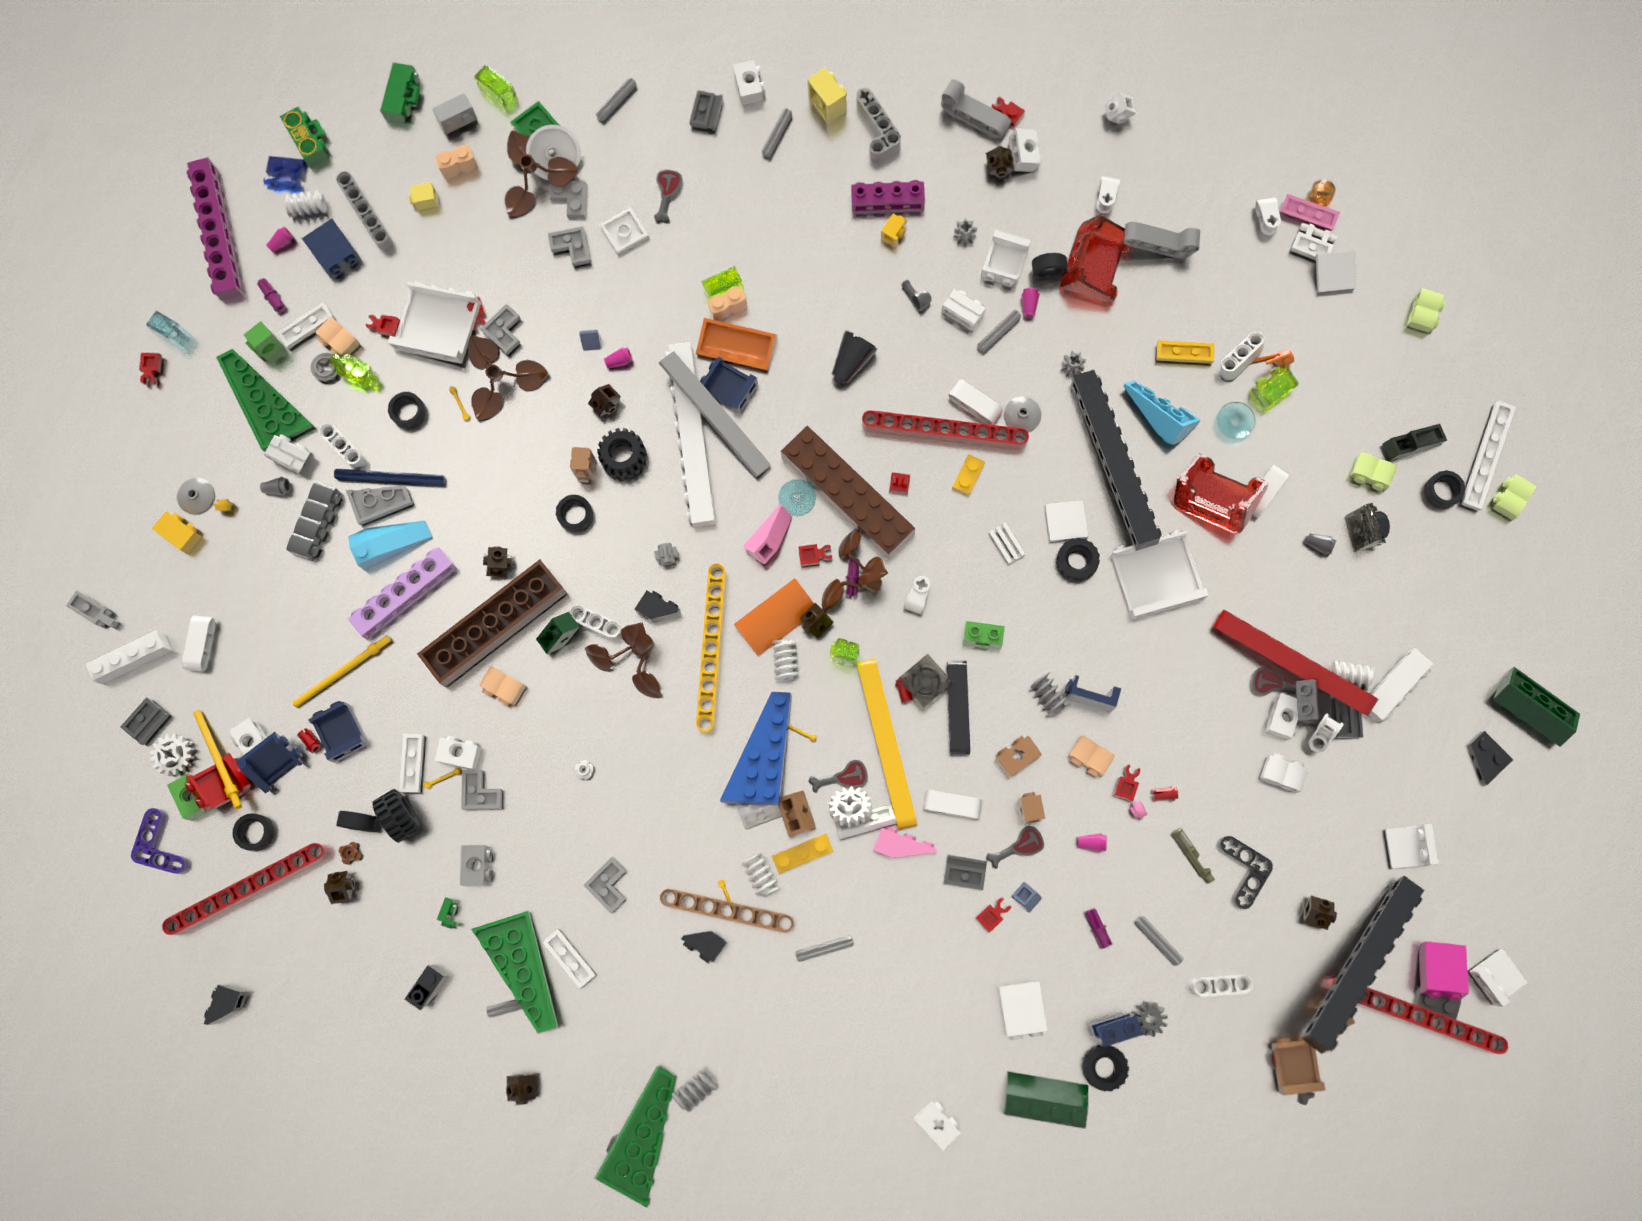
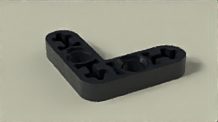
M1225 836L1218 843L1220 851L1250 869L1233 898V903L1238 909H1248L1253 905L1271 874L1273 864L1267 857L1232 836ZM1230 840L1231 846H1233L1234 848H1238V845L1241 846V848L1237 850L1236 855H1233L1235 850L1231 848L1227 850L1225 849L1226 845L1224 844V841L1228 842ZM1243 850L1250 852L1251 858L1249 861L1245 862L1241 859L1240 854ZM1254 860L1259 863L1266 862L1265 866L1268 869L1260 871L1261 867L1258 864L1255 863L1253 864V866H1251L1250 864L1253 863ZM1250 878H1255L1258 881L1256 889H1251L1248 886ZM1245 888L1248 892L1253 893V896L1248 894L1246 897L1248 903L1241 906V901L1238 898L1245 896L1246 891H1243Z

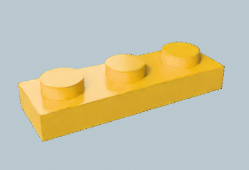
M1158 340L1156 361L1213 364L1215 343Z
M825 833L772 855L778 873L782 874L834 851Z

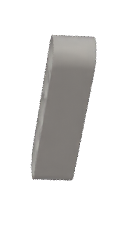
M340 172L336 177L337 184L380 250H389L393 245L392 238L362 190L349 172Z

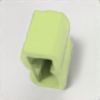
M1422 288L1416 296L1407 326L1427 333L1432 329H1436L1440 318H1437L1438 312H1441L1445 305V301H1443L1444 295Z
M1361 452L1357 456L1350 477L1357 483L1372 485V488L1375 490H1387L1391 485L1397 465Z
M1517 474L1505 480L1502 485L1504 487L1502 493L1499 492L1493 499L1495 503L1493 509L1512 521L1520 515L1536 489L1534 484Z

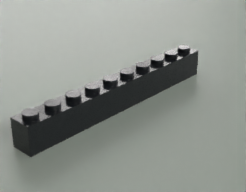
M1095 370L1074 375L1071 383L1135 550L1138 551L1157 545L1162 536L1159 526L1155 525L1154 512L1147 505L1148 497L1146 492H1142L1140 487L1141 479L1134 472V461L1127 454L1128 446L1125 441H1122L1120 436L1122 432L1119 424L1116 425L1114 421L1115 413L1112 408H1109L1107 403L1109 402L1108 395L1101 388V377L1096 375Z
M1405 875L1393 883L1301 1037L1302 1040L1321 1054L1328 1051L1331 1052L1336 1048L1338 1036L1346 1031L1348 1019L1356 1014L1358 1002H1361L1366 997L1367 992L1365 990L1376 980L1377 976L1375 973L1386 963L1385 956L1392 952L1395 947V939L1399 938L1404 932L1402 927L1413 917L1412 910L1423 899L1421 895L1424 889Z

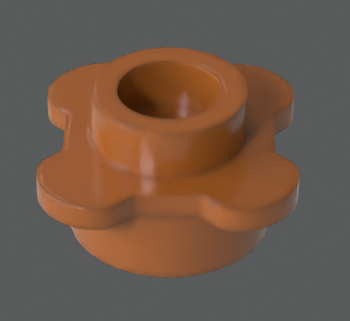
M351 842L349 845L339 848L338 851L343 864L347 865L351 861L361 858V854L357 850V843Z

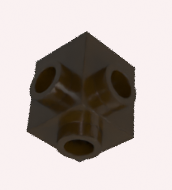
M999 145L986 153L987 169L990 174L1001 178L1014 171V160L1010 149Z
M610 384L598 387L592 392L588 404L599 416L609 415L616 410V404L621 396Z
M500 546L488 547L487 554L483 555V565L487 566L486 576H506L507 567H510L511 556H507L508 548Z
M816 603L799 618L804 624L802 628L809 635L813 633L817 638L834 623Z
M348 871L328 874L327 882L324 883V891L331 905L351 901L355 882L353 878H350Z
M1311 895L1304 908V923L1328 930L1330 924L1334 923L1337 917L1335 904L1329 900Z
M535 1074L507 1076V1101H515L516 1105L528 1104V1100L536 1099Z

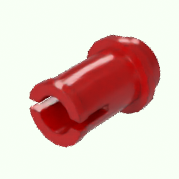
M907 677L895 680V687H898L901 703L913 700L908 684L910 680H907Z
M304 728V731L301 730L297 734V737L304 743L308 752L314 753L320 749V741L313 737L308 728Z
M1173 785L1171 788H1153L1154 801L1169 799L1175 801V799L1179 798L1178 788L1173 787Z

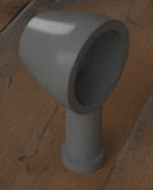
M905 280L901 284L911 296V301L918 311L925 309L932 301L928 291L916 292L909 280Z

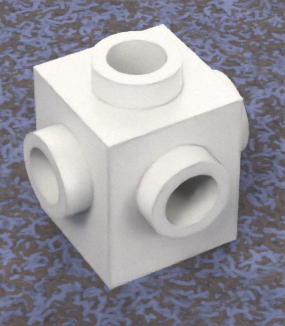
M1123 93L1112 97L1110 101L1105 103L1107 118L1109 121L1118 124L1126 122L1128 118L1137 113L1133 98Z

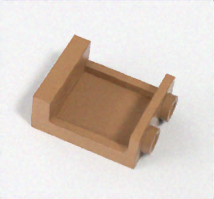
M1302 1036L1297 1037L1298 1041L1282 1038L1277 1039V1043L1271 1044L1279 1093L1282 1095L1326 1091L1325 1083L1320 1079L1316 1050L1302 1040Z

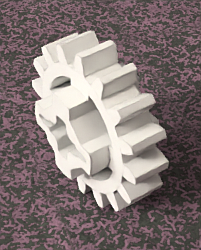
M165 734V739L159 737V744L153 743L155 751H150L154 755L150 759V761L155 762L153 768L159 769V773H165L167 776H171L172 773L178 776L179 770L186 772L185 766L192 765L189 759H194V756L190 755L194 751V748L189 747L191 742L185 741L186 737H179L178 734H173L172 736ZM168 751L172 752V754H174L173 756H175L176 758H173L171 754L168 753Z
M850 787L848 791L842 788V793L836 791V797L831 796V802L829 803L830 816H833L835 822L840 821L841 826L844 823H847L848 827L851 826V823L858 826V821L865 822V817H870L872 805L866 791L861 793L860 788L856 791L853 790V787Z

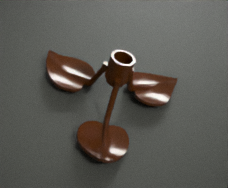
M511 130L508 137L507 154L513 163L520 164L522 167L525 189L521 186L511 187L505 195V206L507 215L520 216L529 212L535 203L534 194L528 192L527 174H531L539 168L544 172H548L547 177L552 185L562 187L572 181L579 169L571 160L564 157L550 159L548 162L549 169L544 168L539 163H536L531 155L526 154V146L530 136Z
M470 336L468 343L469 359L476 368L483 369L487 366L485 373L490 379L489 383L491 384V390L481 387L475 390L472 395L471 405L476 419L490 418L501 409L503 398L499 393L494 392V382L500 381L503 375L517 377L518 386L527 391L538 388L547 377L548 371L546 368L533 360H523L517 363V374L502 371L500 367L491 363L498 357L497 345L490 339Z
M856 528L842 540L838 551L841 557H846L849 554L850 558L863 570L859 577L860 584L846 581L840 583L838 579L832 581L826 587L822 596V609L825 612L842 598L844 593L843 586L858 587L862 590L867 588L872 592H876L882 584L880 578L888 574L883 560L878 556L872 558L865 567L855 558L853 551L859 547L861 541V534Z
M643 622L627 625L621 630L622 638L629 646L612 656H609L607 649L599 644H590L585 647L586 655L591 663L604 671L612 667L610 660L615 659L630 649L635 655H642L636 670L637 674L632 676L634 686L645 696L652 698L663 696L655 676L647 671L641 672L645 657L648 655L647 651L653 645L652 638L646 634Z

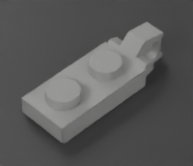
M76 590L66 607L97 626L103 627L106 624L115 629L119 624L118 621L110 617L112 612L78 590Z

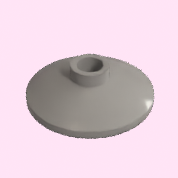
M1017 397L1006 405L1004 420L1008 427L1022 428L1030 432L1040 423L1041 409L1033 399ZM1025 410L1027 414L1021 415L1020 411Z
M189 479L178 490V505L186 513L201 514L207 511L213 504L215 497L214 489L204 479ZM195 492V496L191 497V494Z

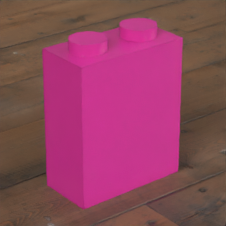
M1429 941L1422 943L1419 946L1421 994L1428 995L1429 998H1441L1443 996L1449 997V1000L1453 1001L1462 1000V998L1469 994L1466 945Z

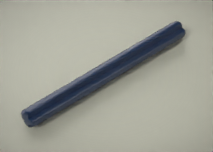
M353 469L334 470V478L337 480L442 486L445 484V476L442 474Z

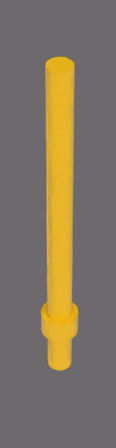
M386 635L376 643H371L367 646L368 649L295 699L292 704L296 708L362 661L371 655L374 656L379 653L382 647L392 641L391 638Z
M196 710L193 712V715L224 783V791L227 797L231 799L236 810L242 808V803L238 797V789L230 779L201 711Z

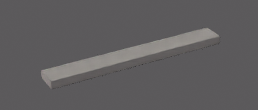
M674 351L659 362V365L756 478L771 466L768 460Z

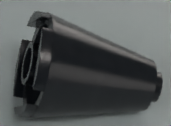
M847 330L843 334L832 370L833 380L841 385L844 382L848 383L877 351L873 344L860 336L854 337V333Z

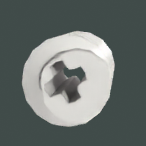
M315 190L314 196L308 191L307 197L301 192L300 198H298L296 193H293V199L290 198L289 194H286L285 206L289 217L305 216L306 213L312 215L313 212L319 214L320 211L322 213L327 212L326 199L323 194H319L318 190Z
M791 640L772 641L774 644H777L773 646V651L777 652L773 654V658L778 659L774 661V666L778 667L774 670V673L778 674L775 680H793V677L799 675V673L793 671L798 665L792 662L798 660V657L792 656L797 650L792 649L791 646L796 645L797 642Z
M1333 661L1330 671L1353 684L1356 683L1360 688L1363 684L1366 691H1368L1374 679V667L1370 669L1368 666H1364L1362 668L1358 664L1354 667L1352 663H1348L1346 666L1345 662H1340L1338 665L1337 661Z
M759 853L748 858L741 865L742 867H748L745 871L746 874H752L748 880L756 881L752 885V888H759L755 893L756 896L762 895L764 897L780 889V887H773L777 880L769 879L773 872H766L770 866L762 864L766 857L759 858L762 854Z

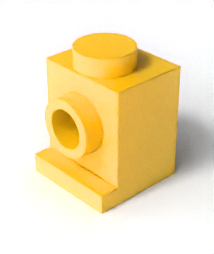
M892 214L881 230V239L897 247L898 238L901 239L906 232L905 225L907 220L900 215Z

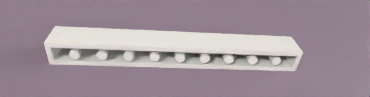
M691 342L668 345L669 351L666 352V356L674 351L696 376ZM673 381L674 386L670 388L672 398L676 400V404H673L674 415H678V422H675L676 432L680 433L681 438L677 442L679 451L683 453V457H680L681 469H685V475H682L683 486H687L688 492L684 493L686 505L689 504L690 511H687L688 523L692 522L693 528L716 525L701 413Z

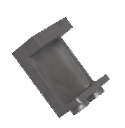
M1314 679L1296 681L1298 721L1318 726L1326 713L1334 720L1333 696L1319 689L1317 681Z

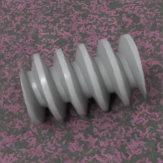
M1048 672L1034 681L1030 688L1032 690L1038 689L1035 692V696L1042 695L1039 702H1046L1043 708H1050L1047 715L1052 716L1067 709L1071 704L1064 705L1067 698H1059L1063 692L1055 691L1058 685H1051L1054 678L1047 679L1050 674Z
M704 1067V1075L697 1072L698 1080L693 1077L690 1078L692 1085L684 1083L685 1091L678 1088L679 1096L674 1093L671 1094L676 1103L687 1112L692 1111L691 1105L698 1106L697 1099L702 1102L705 1100L704 1094L710 1096V1089L717 1090L715 1080Z

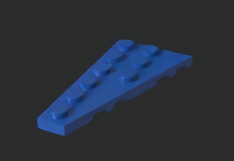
M771 692L720 798L721 803L779 806L792 697L790 692Z

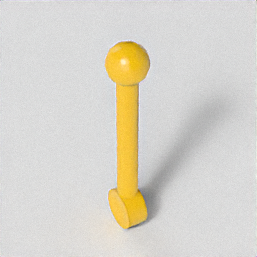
M451 386L449 388V392L453 393V396L463 414L462 418L465 421H468L470 419V415L466 413L456 393V387Z
M788 724L789 729L808 737L811 742L816 741L817 736L815 734L810 735Z
M456 767L454 771L445 774L431 782H424L423 786L425 789H430L432 785L435 783H438L454 774L459 775L461 773V769L459 767Z
M719 880L718 886L722 887L727 901L732 902L725 887V880Z

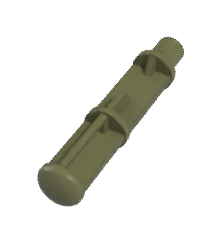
M1176 829L1172 835L1178 843L1179 841L1175 836L1178 835L1187 849L1184 850L1182 846L1181 848L1200 876L1204 877L1208 884L1213 882L1215 878L1211 874V869L1202 866L1198 860L1200 854L1192 842L1189 840L1192 845L1189 847L1180 834L1183 832L1187 837L1183 829Z

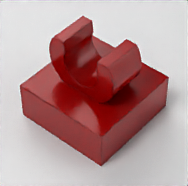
M892 472L889 492L908 495L910 475Z

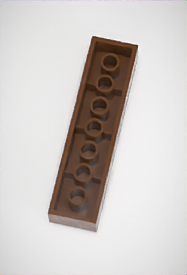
M808 425L781 450V457L853 527L858 529L888 560L915 534V527Z
M539 559L418 652L417 655L438 683L446 687L567 592L541 559Z

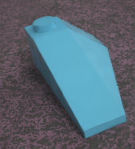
M1136 381L1125 383L1123 386L1156 433L1168 444L1173 445L1181 442L1201 421L1180 406L1177 409L1170 405V400L1167 398L1156 397L1154 391Z
M425 520L365 528L348 536L350 550L357 565L363 570L433 538Z

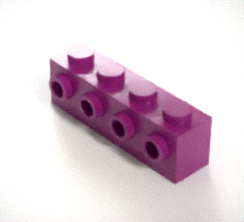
M924 181L874 182L873 184L858 182L851 184L852 213L925 210Z

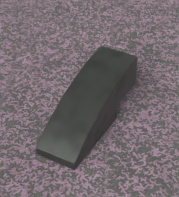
M1439 423L1390 438L1383 443V447L1389 461L1423 451L1448 440Z

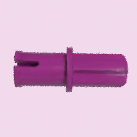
M266 278L259 279L257 285L264 294V299L269 301L274 311H282L285 308V304L278 297V292L272 288Z
M849 558L848 574L845 578L847 582L858 584L859 566ZM847 586L846 596H858V587Z
M1095 908L1088 910L1086 915L1093 928L1091 932L1095 934L1100 948L1109 947L1113 943L1107 933V926L1103 925Z

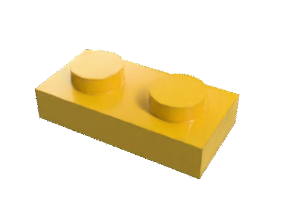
M968 454L952 489L969 496L983 469L985 461Z

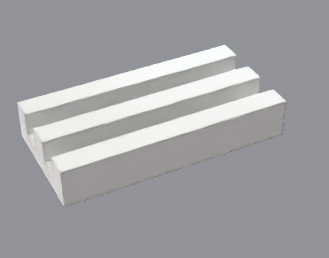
M1006 522L989 531V535L1008 565L1025 556L1024 551ZM1003 529L1006 532L1009 539L1011 540L1014 547L1016 548L1017 552L1019 553L1018 555L1015 553L1014 549L1012 548L1009 541L1002 532ZM997 532L1003 540L1006 547L1008 548L1009 552L1013 556V558L1010 559L1002 544L998 540L997 536L995 535Z

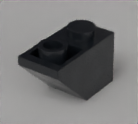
M647 590L634 609L637 614L652 623L679 617L681 614L679 609H677L679 607L677 604L670 600L667 603L661 599L663 596L655 591L651 593Z
M713 931L683 935L681 938L684 941L683 945L690 951L695 949L701 953L699 957L706 963L710 961L715 963L728 944L726 940Z
M427 965L404 1000L421 1011L437 995L449 978V975L435 965Z
M226 984L217 985L211 995L212 1002L210 1007L205 1011L204 1024H216L239 1012L247 991Z

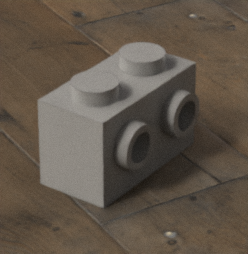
M464 93L432 108L436 120L445 135L477 120L474 109Z

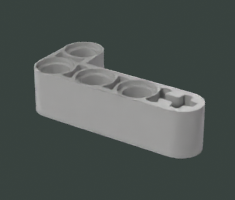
M952 79L942 94L941 107L946 112L996 138H1002L1011 124L1010 118L964 94L965 86L960 81Z
M868 88L859 89L856 94L857 108L877 136L870 143L869 156L872 161L881 162L900 150L901 135L872 91Z
M1128 222L1125 224L1124 244L1184 259L1199 250L1200 230L1197 228H1187L1177 233L1139 222Z

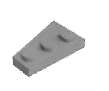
M405 486L346 490L359 525L412 505Z

